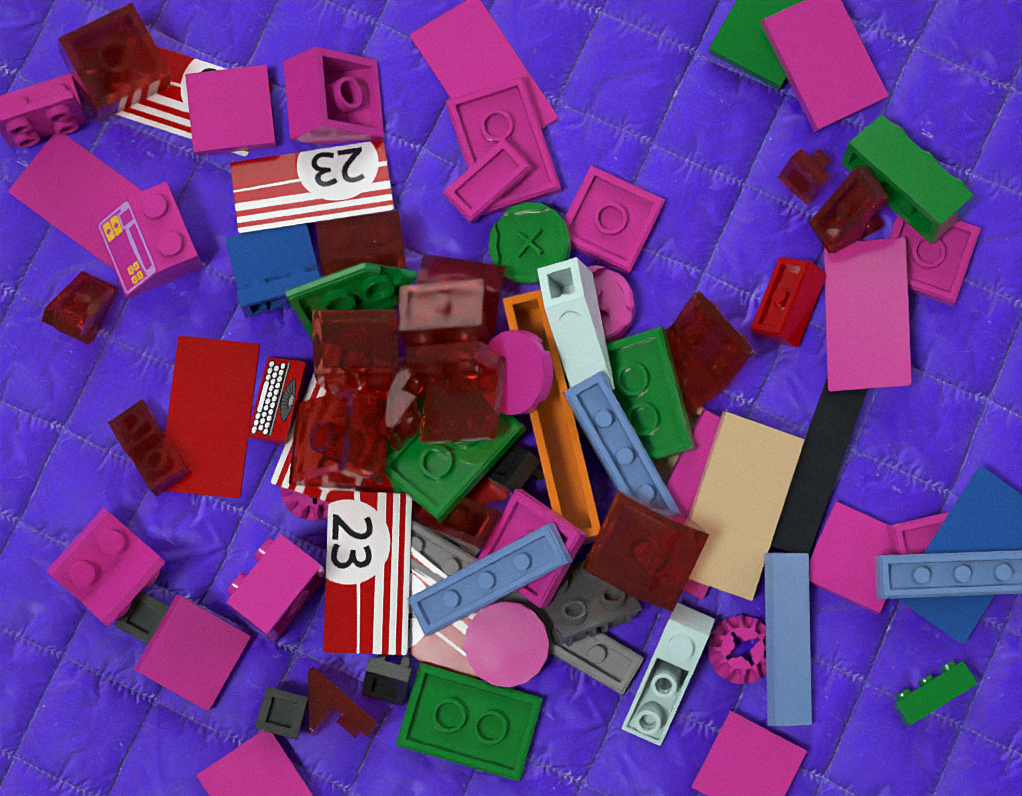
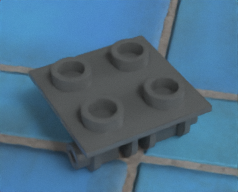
M604 551L571 564L548 607L544 608V610L556 627V629L552 630L556 643L559 646L566 644L569 647L573 645V642L586 638L585 632L590 637L596 636L597 627L604 633L608 631V627L611 628L624 622L626 624L631 622V617L637 615V612L642 610V606Z

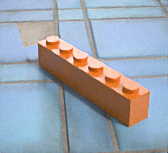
M541 289L503 298L510 331L525 330L537 335L543 341L539 343L543 346L544 351H549L552 358L553 381L550 393L546 400L540 402L535 407L536 410L530 413L552 510L587 534L582 545L603 541V534L574 413L562 394L568 388L560 355L544 308Z

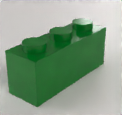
M880 115L848 143L841 161V165L931 245L965 215L974 196L963 181L949 174L937 163L935 157L930 152L922 150L907 137L905 131L899 125L890 122L884 115Z

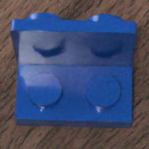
M307 223L251 231L226 239L238 288L236 292L245 318L291 306L285 294L286 290L321 277Z

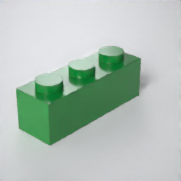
M954 660L940 668L942 674L933 678L930 674L917 682L920 686L918 689L911 692L907 688L895 696L898 701L893 703L892 706L905 727L914 724L978 684L964 661L957 665Z

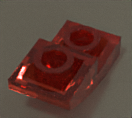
M410 352L402 362L394 378L386 406V428L391 447L397 451L401 449L407 439H411L416 435L420 427L421 417L417 401L423 398L429 385L424 359Z
M143 399L108 422L124 452L132 459L149 490L156 497L191 474L174 444Z

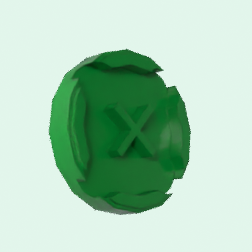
M524 202L507 209L498 222H495L490 231L488 248L493 264L503 276L521 285L535 286L540 284L538 268L569 259L572 238L568 225L556 211L542 203Z

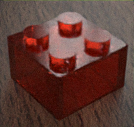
M132 2L58 38L59 53L97 123L169 88L171 85V72Z

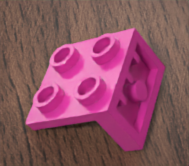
M71 73L0 96V134L10 148L14 146L17 148L33 146L40 141L41 137L53 133L56 135L70 134L76 131L79 125L88 122Z
M103 507L46 572L82 602L104 625L109 626L114 620L121 618L128 611L131 601L143 588L148 587L157 579L161 567L165 564V560Z

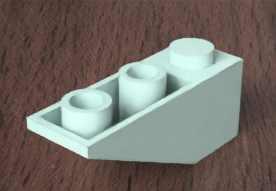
M577 257L538 268L544 308L569 387L571 388L601 371L611 390H614L615 386L593 273Z
M678 602L675 603L623 723L622 730L661 746L709 638L715 621L714 618Z

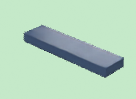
M599 371L562 392L645 541L652 540L684 521L682 514L602 372Z
M554 522L548 523L410 596L407 600L425 637L573 561Z
M1022 550L874 556L877 599L1022 594Z
M764 553L767 726L812 725L809 553Z

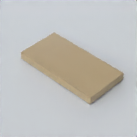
M723 412L670 574L748 601H753L765 564L764 553L769 551L805 439L729 412Z

